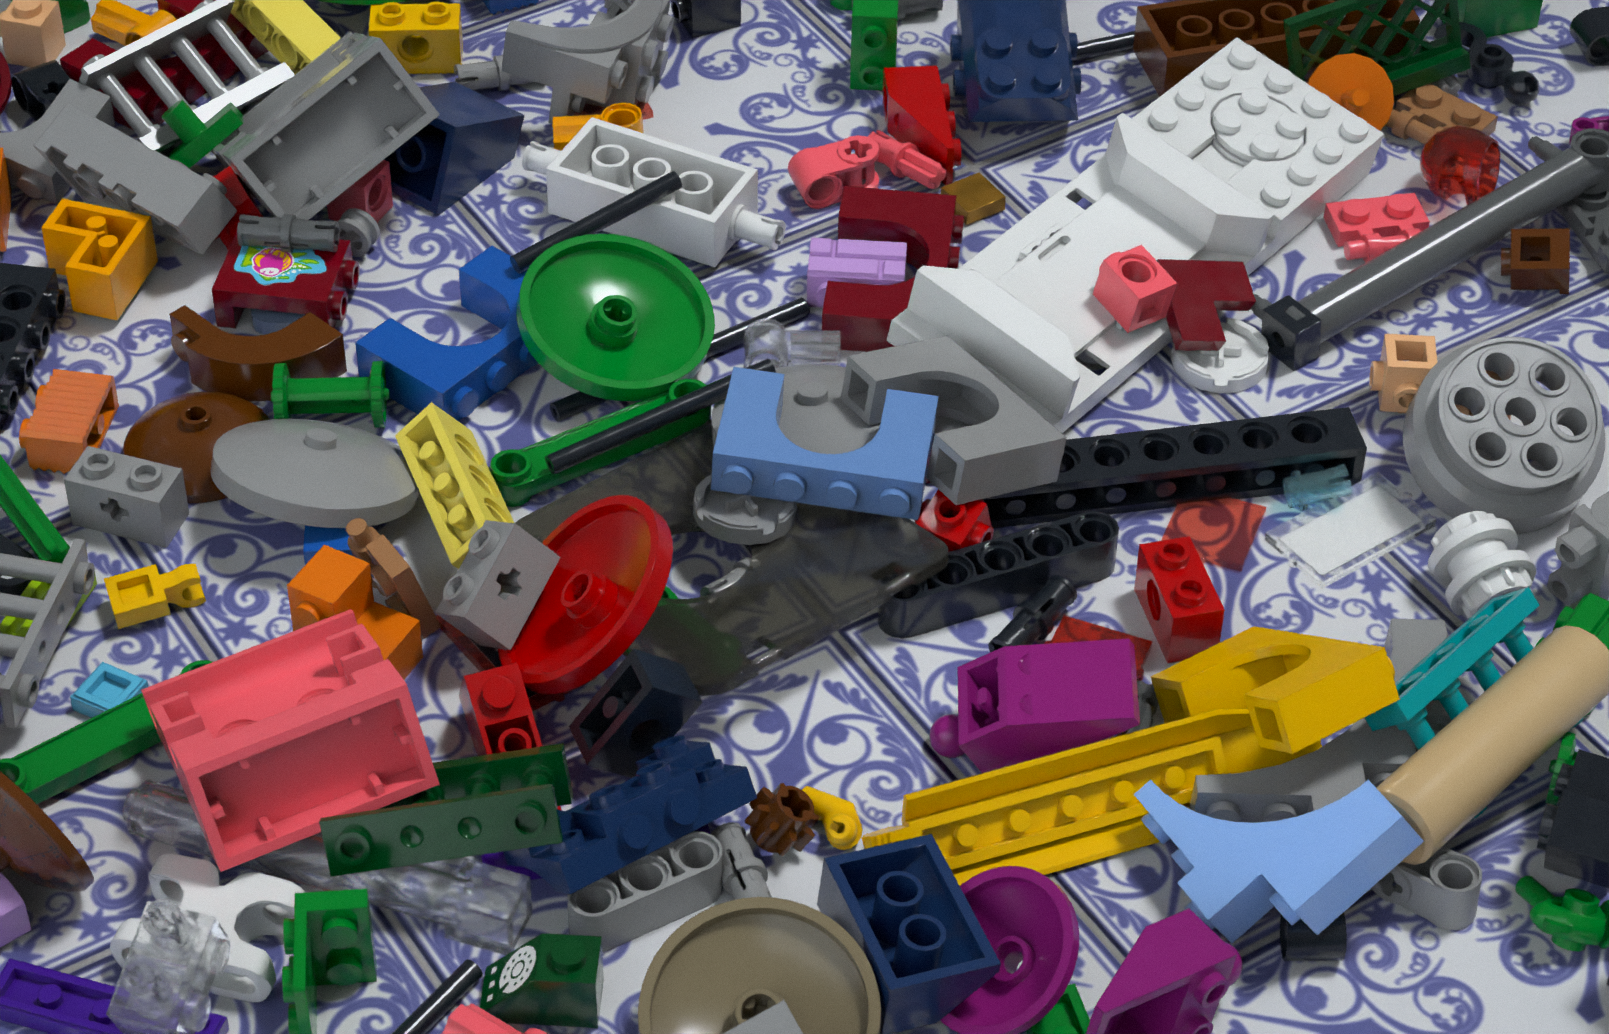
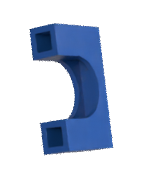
M490 246L459 268L461 306L494 324L501 331L492 338L477 344L448 346L430 341L394 319L389 318L355 342L359 377H369L372 362L383 361L385 365L386 388L389 389V398L417 415L432 402L457 421L469 416L474 409L497 392L504 390L510 382L530 367L538 364L524 344L516 317L518 295L527 270L518 274L510 262V255L494 246Z

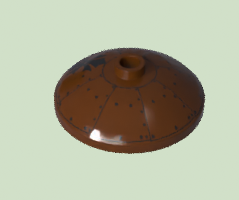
M0 771V873L8 866L18 875L39 886L67 892L85 891L94 882V877L83 857L48 815Z

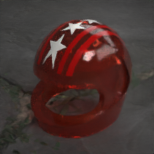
M1464 125L1444 128L1436 132L1426 142L1422 150L1419 163L1422 179L1429 190L1436 196L1447 200L1453 194H1465L1466 204L1469 205L1495 190L1500 169V146L1498 141L1478 129Z

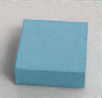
M102 662L70 696L72 709L93 718L141 694L142 689L149 687L148 681Z

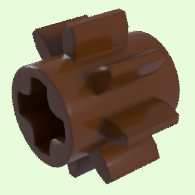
M780 783L773 792L763 787L756 794L757 799L749 803L753 811L744 820L745 824L750 826L752 839L761 849L770 853H778L782 857L791 847L801 852L815 836L811 828L819 820V816L814 813L812 800L801 789L794 786H785L784 783Z

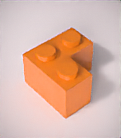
M323 545L287 584L293 631L352 609L357 624H363L379 646L383 660L389 659L403 680L423 659L420 620L374 602L369 562Z

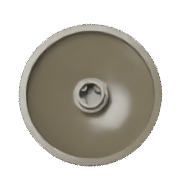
M774 897L741 898L715 905L698 913L676 929L662 944L650 963L642 983L638 1006L639 1033L723 1034L784 1000L803 1034H880V994L874 972L863 950L854 938L833 919L816 909L791 900Z

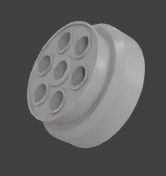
M1507 336L1488 339L1459 348L1441 359L1429 371L1406 412L1403 425V447L1407 464L1417 485L1442 512L1452 519L1471 511L1492 513L1496 518L1509 521L1517 534L1538 531L1554 524L1577 505L1600 470L1605 452V429L1599 397L1590 379L1577 363L1560 350L1546 343L1530 338ZM1485 370L1495 372L1502 381L1491 378ZM1537 381L1540 382L1541 384H1543L1544 386H1546V387H1547L1548 389H1550V390H1546V389L1542 388V387L1537 383ZM1455 405L1465 406L1472 412L1473 416L1461 413ZM1507 415L1517 417L1524 426L1512 423ZM1558 425L1569 428L1574 436L1562 432ZM1476 449L1488 452L1494 461L1485 460L1477 453ZM1527 459L1537 461L1543 466L1545 471L1533 468Z

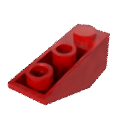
M938 65L884 68L882 105L887 132L900 143L910 142L916 145L919 153L940 163L942 168L946 170V177L941 182L945 185L953 183V166H961V142L959 138L952 139L955 138L956 134L954 110L947 111L950 109L949 84L941 83Z
M518 662L463 676L459 698L477 756L542 746Z

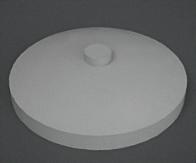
M795 365L775 369L776 373L785 374L779 429L795 445L816 453L841 454L863 447L877 434L880 423L868 425L840 399L846 367L834 365ZM726 399L715 403L712 410L711 423L714 445Z
M308 419L257 421L229 430L216 441L213 448L211 477L217 488L237 504L261 515L285 522L313 527L346 528L351 520L361 518L366 521L368 526H373L405 515L416 505L419 496V489L400 446L371 432L347 425Z

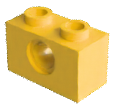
M435 1L428 4H400L389 2L383 5H371L369 37L381 38L408 74L454 73V65H462L463 37L460 3Z

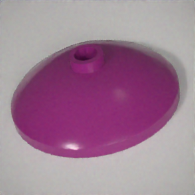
M1003 866L981 872L960 885L1001 966L1000 971L940 1020L944 1025L959 1034H1019L1026 1031L1044 1018L1056 1005L1065 992L1076 966L1079 951V927L1075 910L1065 892L1054 881L1040 872L1021 866Z

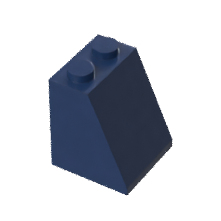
M456 82L419 87L440 115L384 159L389 162L392 193L434 214H441L515 158L525 116Z

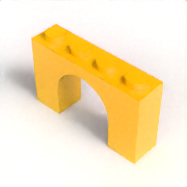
M1256 626L1150 676L1164 723L1214 709L1248 708L1259 747L1294 754L1400 700L1394 681V666L1386 654L1385 647Z

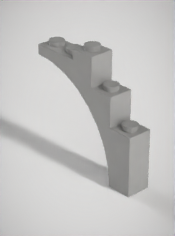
M1391 618L1384 647L1387 656L1394 666L1395 683L1448 637L1445 620ZM1439 700L1431 701L1425 706L1428 712L1425 719L1436 735L1452 720ZM1363 718L1318 750L1281 765L1243 773L1196 775L1189 809L1212 818L1232 822L1258 823L1297 817L1341 799L1360 787L1368 779L1375 787H1378L1414 755L1418 749L1406 730H1398L1397 726L1394 725L1372 731Z

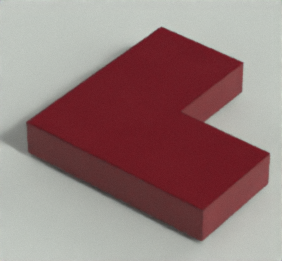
M1158 259L1157 262L1177 282L1166 315L1175 350L1219 351L1225 344L1226 339L1217 310L1249 311L1256 302L1244 262Z

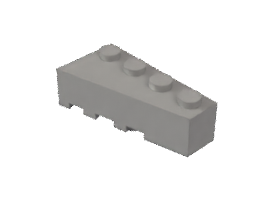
M70 103L65 105L33 145L84 202L151 216L153 233L202 255L237 212L236 208L224 196L227 192L226 187L213 176L207 173L201 176L193 172L181 162L173 161Z

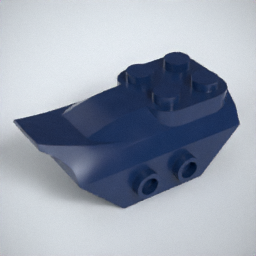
M957 0V34H951L950 36L951 61H959V69L953 70L954 97H962L963 115L968 122L1078 120L1076 95L1081 93L1080 67H1073L1072 60L1077 59L1078 43L1076 32L1069 33L1066 0Z

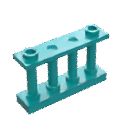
M1526 587L1492 598L1395 683L1400 700L1364 718L1371 730L1376 731L1396 725L1398 730H1406L1419 750L1435 736V733L1425 719L1428 714L1425 708L1426 705L1431 701L1439 700L1451 720L1469 706L1458 689L1461 685L1458 677L1461 674L1472 671L1484 692L1501 678L1500 673L1491 661V658L1494 656L1491 648L1495 644L1504 642L1516 663L1533 649V646L1523 632L1526 628L1523 620L1540 606L1530 588ZM1583 717L1575 726H1573L1571 729H1573V728L1576 727L1579 723H1581L1582 720L1584 719V717ZM1487 806L1473 819L1480 816L1487 809Z

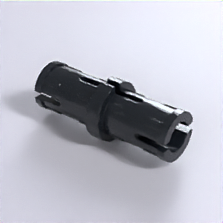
M1053 575L1030 601L1024 600L1014 609L1013 619L989 642L990 653L1004 646L1033 645L1036 640L1042 641L1047 638L1054 628L1053 622L1077 599V591L1073 584L1065 577ZM1038 611H1041L1042 615L1028 630H1025L1024 626Z

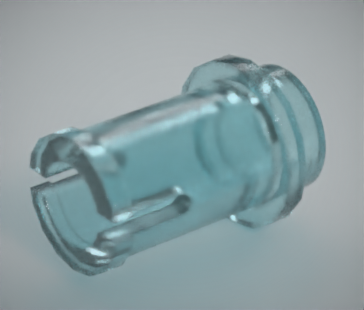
M1342 464L1334 468L1302 475L1299 470L1292 471L1291 477L1283 479V491L1288 507H1298L1300 511L1307 510L1308 504L1340 497H1350L1352 494L1351 481H1343L1344 477L1349 475L1346 466Z

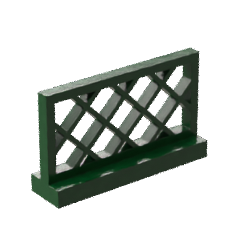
M1339 0L1284 19L1290 72L1305 82L1304 77L1316 61L1321 64L1327 60L1319 55L1333 34L1346 40L1337 55L1351 54L1356 47L1368 53L1366 57L1374 60L1387 73L1393 85L1394 96L1471 69L1470 54L1462 47L1458 0H1435L1432 6L1421 0H1404L1391 21L1379 15L1387 0ZM1415 5L1426 10L1427 13L1412 33L1401 26ZM1359 10L1364 14L1350 35L1338 29L1347 13ZM1437 18L1445 21L1447 36L1431 42L1424 40ZM1375 19L1387 27L1374 46L1370 47L1360 40ZM1317 24L1323 29L1308 50L1300 45L1298 30ZM1397 32L1409 38L1400 53L1389 57L1383 54Z

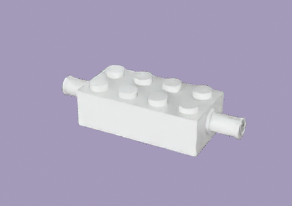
M593 117L589 119L562 151L541 145L536 141H531L530 146L527 145L523 154L522 166L524 170L546 175L548 213L573 222H577L671 171H675L682 181V188L602 231L636 238L651 243L669 253L694 260L698 263L716 267L732 245L740 238L769 247L771 250H777L784 239L786 230L784 221L758 214V169Z

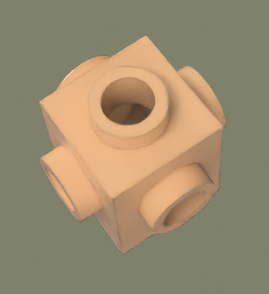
M1384 334L1380 361L1371 362L1369 376L1370 390L1378 391L1380 411L1407 412L1409 404L1422 381L1438 363L1435 336Z

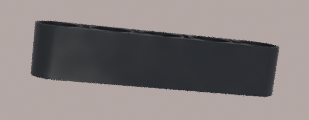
M1084 512L886 571L881 576L879 582V628L891 637L910 638L1018 606L1024 600L1030 601L1053 575L1065 577L1075 588L1104 580L1110 577L1115 568L1119 534L1118 523L1112 516L1103 512Z

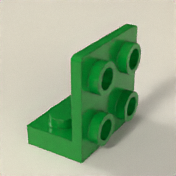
M368 889L295 893L294 918H284L285 954H294L289 956V966H283L282 968L284 1003H289V1034H317V986L334 984L349 986L355 983L377 982V961Z

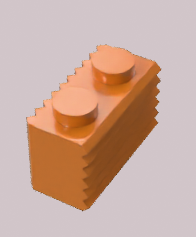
M53 369L49 382L46 385H40L35 400L36 409L33 410V416L25 418L20 426L19 444L21 448L26 449L29 467L34 471L40 468L44 472L50 469L54 473L59 470L65 474L72 469L87 446L100 449L119 407L114 376Z

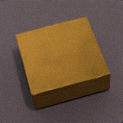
M979 172L941 187V194L957 195L956 215H964V223L966 225L1005 210L1006 197Z

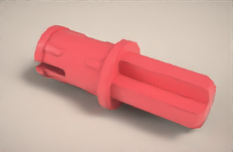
M880 130L873 131L867 136L878 144L879 156L876 161L890 168L893 175L899 178L907 176L930 189H937L941 181L945 179L946 170L942 168L941 164L919 153L916 145L910 142L900 143Z

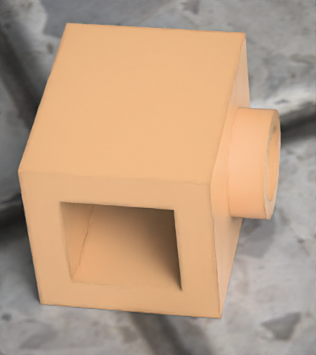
M13 0L7 9L0 13V37H2L8 64L32 68L56 60L66 46L59 1Z

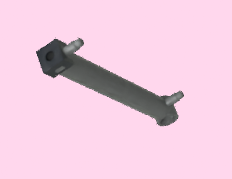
M1595 128L1581 130L1572 136L1570 148L1564 151L1538 136L1532 137L1528 142V148L1538 158L1543 160V163L1299 301L1287 295L1273 304L1267 299H1262L1257 294H1254L1256 302L1251 310L1254 315L1262 320L1261 334L1267 340L1268 352L1295 371L1319 357L1321 343L1510 236L1511 229H1522L1583 193L1600 194L1609 189V132Z

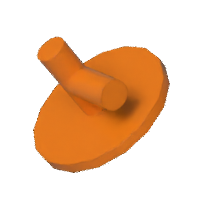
M1355 53L1335 55L1319 64L1308 78L1307 84L1326 94L1330 99L1364 119L1379 131L1389 121L1394 105L1393 85L1385 70L1371 58Z

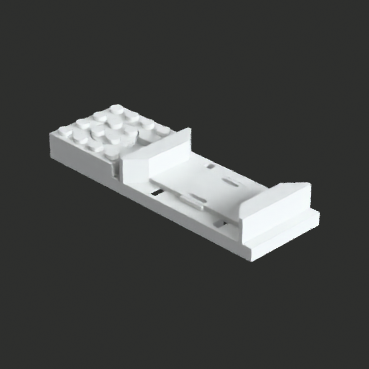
M1235 38L1132 119L1124 113L1118 115L1106 154L960 268L924 265L920 267L916 272L908 307L891 321L886 341L893 346L949 336L1057 430L1063 433L1172 341L1166 317L1127 333L1093 295V291L1099 275V268L1104 259L1115 252L1122 253L1142 245L1156 261L1158 259L1243 261L1249 276L1325 211L1326 203L1339 200L1369 174L1384 133L1330 99L1326 94L1316 90L1289 70L1264 56L1251 45ZM1082 198L1092 203L1086 210L1076 204ZM1077 357L1087 363H1099L1107 370L1098 376L1075 360V358Z

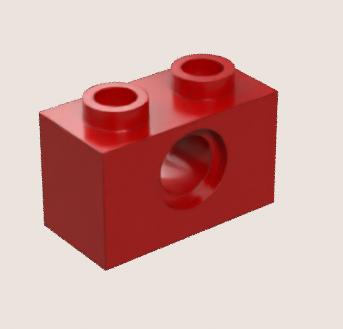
M1186 536L1139 544L1134 590L1167 664L1183 661L1220 643L1225 609L1191 537Z

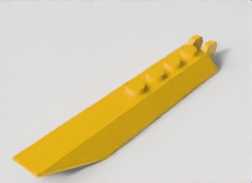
M1214 709L905 794L903 796L902 825L866 833L862 837L864 849L932 834L959 886L981 872L1003 866H1021L1046 875L1160 842L1141 821V818L1148 811L1134 796L1150 779L1173 800L1189 808L1196 775L1243 773L1281 765L1316 751L1322 745L1319 740L1294 754L1259 747L1248 709Z

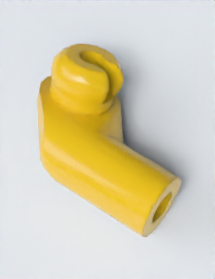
M805 786L802 791L812 800L814 813L822 821L829 843L836 849L841 850L850 849L858 844L862 837L863 828L855 805L845 799L810 786Z

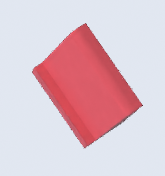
M352 609L141 690L156 731L200 824L211 855L220 872L320 833L319 821L323 817L377 810L440 785L407 684L389 659L383 660L379 646L363 624H357Z

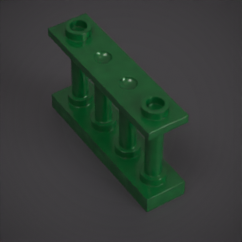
M564 743L434 762L433 765L440 785L377 810L321 818L319 824L330 877L562 843L563 835L557 806L569 805L573 801Z

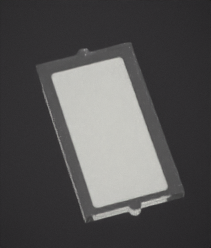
M1377 472L1265 533V541L1288 559L1289 567H1297L1323 589L1432 529L1436 525V518L1413 501L1410 492H1402Z

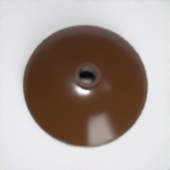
M209 391L182 394L152 407L132 425L124 441L123 454L181 468L183 470L188 503L218 501L228 497L217 488L211 477L212 454L216 441L223 434L238 426L271 419L255 404L231 394Z

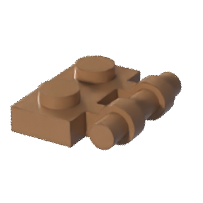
M1426 84L1408 91L1397 100L1396 109H1392L1390 119L1385 126L1392 129L1393 135L1404 140L1412 138L1423 144H1427L1431 140L1429 142L1430 145L1434 144L1431 147V153L1453 142L1464 141L1462 145L1445 148L1436 154L1441 156L1457 148H1464V151L1465 149L1468 151L1474 150L1495 131L1498 116L1481 109L1476 104L1455 97L1435 85ZM1461 128V130L1449 131L1451 132L1450 135L1461 134L1451 137L1453 142L1444 141L1440 144L1441 139H1437L1449 132L1442 133L1434 139L1431 138L1436 133L1440 134V131L1444 132L1443 130L1446 131V129ZM1464 151L1449 156L1458 160L1462 157Z
M361 518L351 520L346 526V531L349 535L347 544L354 557L370 563L372 587L377 588L383 596H391L385 600L387 607L420 620L421 636L423 639L438 630L441 625L408 563L384 534L380 535Z

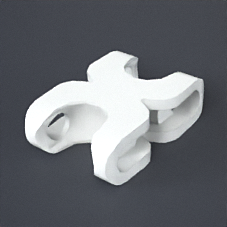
M179 854L161 855L148 874L153 896L158 903L174 911L172 914L159 919L129 918L124 921L110 943L111 952L117 963L123 969L133 974L166 983L183 981L198 969H203L205 987L212 994L246 1002H262L265 1000L276 982L273 962L266 951L249 943L264 935L283 936L284 918H294L295 893H304L305 891L297 884L288 880L257 872L240 874L225 886H221L218 868L210 861Z

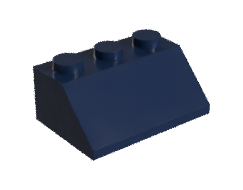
M932 834L824 858L817 906L821 913L833 919L854 938L872 967L880 994V1034H894L939 1022L1000 971L1001 963Z

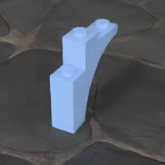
M1151 779L1134 794L1148 811L1141 818L1145 826L1163 845L1171 839L1178 847L1171 854V857L1186 875L1177 883L1192 900L1184 909L1192 910L1211 930L1216 928L1231 943L1235 942L1274 906L1292 926L1302 919L1318 935L1424 842L1369 779L1346 796L1318 810L1297 817L1258 823L1232 822L1197 813L1173 800Z

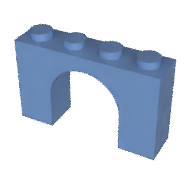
M733 367L713 450L711 490L788 502L795 501L796 503L891 517L919 519L935 432L939 396L887 389L881 423L875 437L863 447L851 452L822 454L795 445L779 429L785 374Z

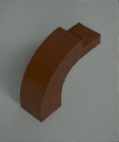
M186 305L169 314L173 334L171 337L172 347L179 358L189 363L192 384L206 392L227 393L247 401H271L275 363H286L290 378H336L347 372L343 334L311 312L283 329L258 336H241L225 332Z

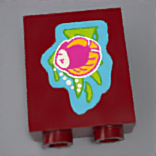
M236 232L212 287L217 327L236 329L244 308L305 315L311 312L335 328L338 320L343 321L345 319L348 306L347 295L350 289L355 290L359 281L360 266L358 261L352 259L351 240L339 239L337 252L294 249L293 253L282 252L281 248L269 246H240Z

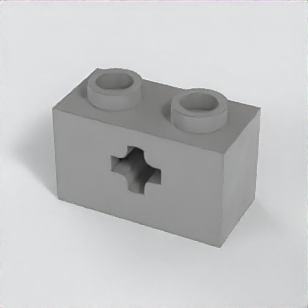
M87 446L64 478L72 525L167 548L189 515L183 470L181 468Z
M485 520L483 526L472 536L469 542V551L459 570L445 585L443 599L435 613L480 646L511 650L561 557L516 523Z

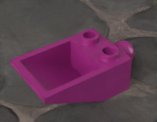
M1130 639L1004 646L958 666V715L947 714L938 718L930 729L929 738L933 749L939 755L946 758H957L966 754L982 773L1098 742L1140 725L1134 644Z
M1190 909L1146 926L1096 1003L1086 1034H1211L1213 1031L1212 1020L1220 1000L1226 994L1228 988L1241 975L1242 959L1235 947L1217 936Z

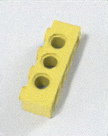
M432 402L395 435L449 560L453 566L459 569L469 551V542L472 536L483 526L485 520L514 523L476 439L470 429Z

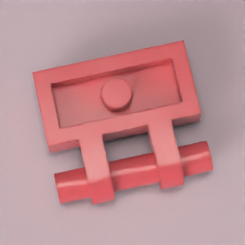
M1415 193L1326 203L1323 217L1337 246H1344L1345 258L1347 260L1363 258L1365 262L1423 231L1430 224Z

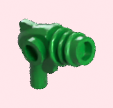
M1529 875L1522 877L1517 882L1516 893L1532 906L1529 912L1530 920L1542 932L1552 935L1551 940L1554 944L1563 949L1576 952L1584 951L1587 944L1599 946L1601 949L1609 947V900L1604 901L1599 906L1600 900L1597 896L1576 888L1566 889L1563 897L1554 896Z

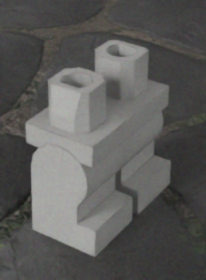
M1609 491L1597 498L1592 503L1591 509L1582 504L1572 510L1568 531L1557 537L1554 551L1561 561V567L1549 575L1547 588L1566 605L1575 603L1589 593L1608 600Z

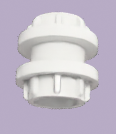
M1471 511L1461 514L1445 523L1431 540L1434 550L1429 557L1428 568L1438 583L1448 585L1445 598L1456 615L1466 614L1469 619L1492 598L1532 586V581L1536 575V567L1525 551L1515 550L1518 544V535L1511 523L1505 519L1496 518L1492 513Z

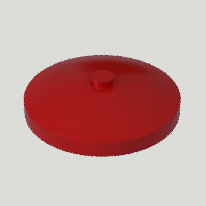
M616 495L597 500L568 517L542 542V544L561 558L511 650L498 648L502 666L518 662L524 686L531 691L539 694H558L589 682L612 665L628 649L655 611L669 577L673 556V541L670 528L663 516L637 497Z

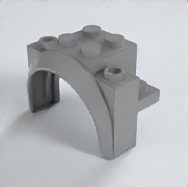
M605 0L604 8H607V13L598 11L591 24L583 27H551L511 20L505 34L501 71L553 87L548 122L553 124V117L573 116L574 112L581 113L585 104L601 109L616 103H631L638 107L640 102H648L654 86V77L661 78L667 65L669 53L663 50V44L668 41L674 24V17L668 15L670 0Z

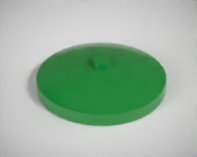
M615 234L577 236L561 241L545 250L534 260L525 273L516 306L517 324L524 344L535 360L548 373L580 392L616 401L645 400L669 390L671 385L678 380L692 379L701 369L707 358L715 330V317L710 298L700 280L684 263L651 243Z

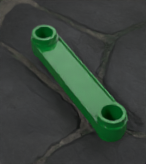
M696 379L678 380L665 392L520 450L508 449L497 453L491 459L489 469L506 506L517 507L524 505L530 501L533 495L680 435H694L704 431L709 425L711 418V405L553 475L549 471L545 461L546 455L706 385Z
M198 660L185 666L179 675L212 663V661ZM141 693L12 758L0 759V771L36 804H39L161 742V739Z

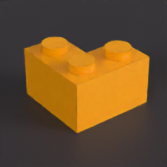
M62 198L41 227L49 268L56 269V274L67 277L74 312L118 321L158 262L151 216Z

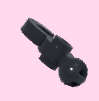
M1460 22L1462 45L1469 48L1471 69L1467 70L1468 77L1483 88L1491 89L1502 85L1505 97L1510 103L1517 106H1522L1527 102L1535 100L1540 91L1537 78L1532 73L1524 70L1512 71L1514 60L1508 51L1502 46L1487 44L1486 34L1480 28L1472 24ZM1442 24L1436 29L1433 41L1447 36L1446 24Z

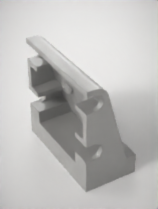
M349 31L243 115L244 123L213 148L211 152L225 169L229 166L232 167L249 193L274 217L282 218L284 214H294L296 219L309 220L440 114L381 38L367 37L365 34L360 33L353 34Z

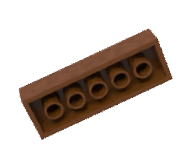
M1177 0L1137 6L1133 51L1159 97L1235 38L1251 45L1258 52L1290 71L1283 20L1339 0ZM1387 0L1379 15L1391 21L1404 0ZM1414 9L1401 26L1412 33L1420 23V18ZM1359 10L1347 13L1338 29L1350 35L1364 13ZM1374 19L1360 41L1373 47L1387 26ZM1315 24L1298 30L1300 45L1309 50L1323 28ZM1397 32L1383 54L1389 57L1400 53L1409 38ZM1333 34L1319 56L1328 60L1337 55L1346 40ZM1358 47L1352 52L1365 57L1368 55L1366 51ZM1314 62L1304 77L1305 81L1308 80L1320 63Z

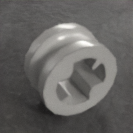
M357 208L348 209L338 220L340 227L339 239L351 240L352 256L357 257L366 254L371 245L380 236L377 222L364 210Z

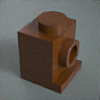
M1570 228L1511 229V248H1501V276H1510L1511 290H1559V294L1569 295Z

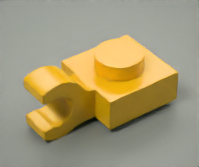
M156 564L104 578L118 629L171 615L168 603H174L184 608H192L206 602L196 564H184L160 575Z

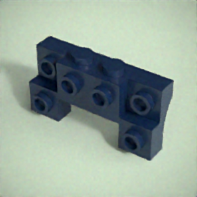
M684 735L673 736L656 743L653 746L655 753L636 762L638 771L635 777L621 784L609 785L598 789L589 795V800L567 811L558 810L563 835L562 843L503 851L508 865L530 869L547 881L556 892L572 894L757 799V795L746 766L723 764L721 759H715L711 745L708 742L688 741Z

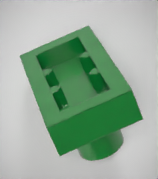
M183 99L179 100L161 117L183 141L168 153L166 157L173 161H179L190 169L244 123L243 115L232 102H229L207 122L203 123Z

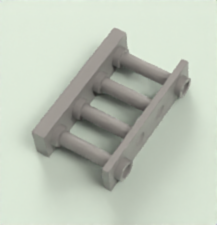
M205 0L197 5L190 14L107 56L99 54L92 57L81 68L82 73L78 83L94 90L101 89L106 95L110 96L113 105L138 135L137 141L166 156L183 141L167 124L162 127L159 124L153 125L119 83V79L138 70L168 108L183 99L200 120L205 123L229 102H232L241 114L245 115L295 74L285 62L270 70L267 67L261 68L226 24L235 0ZM211 33L245 75L247 81L234 89L232 86L226 87L191 42ZM175 51L211 96V100L198 108L196 105L190 106L155 61Z
M74 539L63 563L0 553V575L52 583L44 600L0 593V615L33 620L25 637L0 633V655L14 658L6 675H0V697L5 727L16 729L26 707L32 708L38 697L39 681L82 594L87 595L92 589L95 568L93 563L88 562L86 541L84 539Z

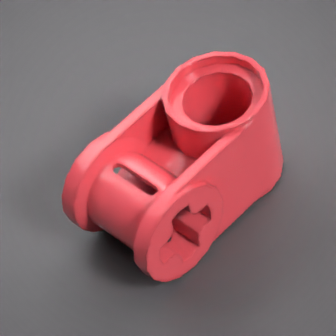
M850 136L838 142L799 151L789 161L787 170L804 202L809 207L814 209L826 208L841 202L843 186L878 189L879 176L875 171V161L879 156V147L873 139L867 136Z

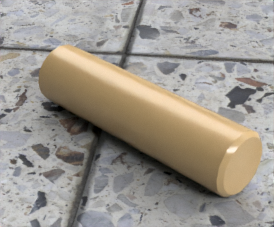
M1566 625L1556 628L1376 787L1424 840L1421 845L1401 862L1416 865L1425 863L1609 694V650L1600 639L1579 627Z

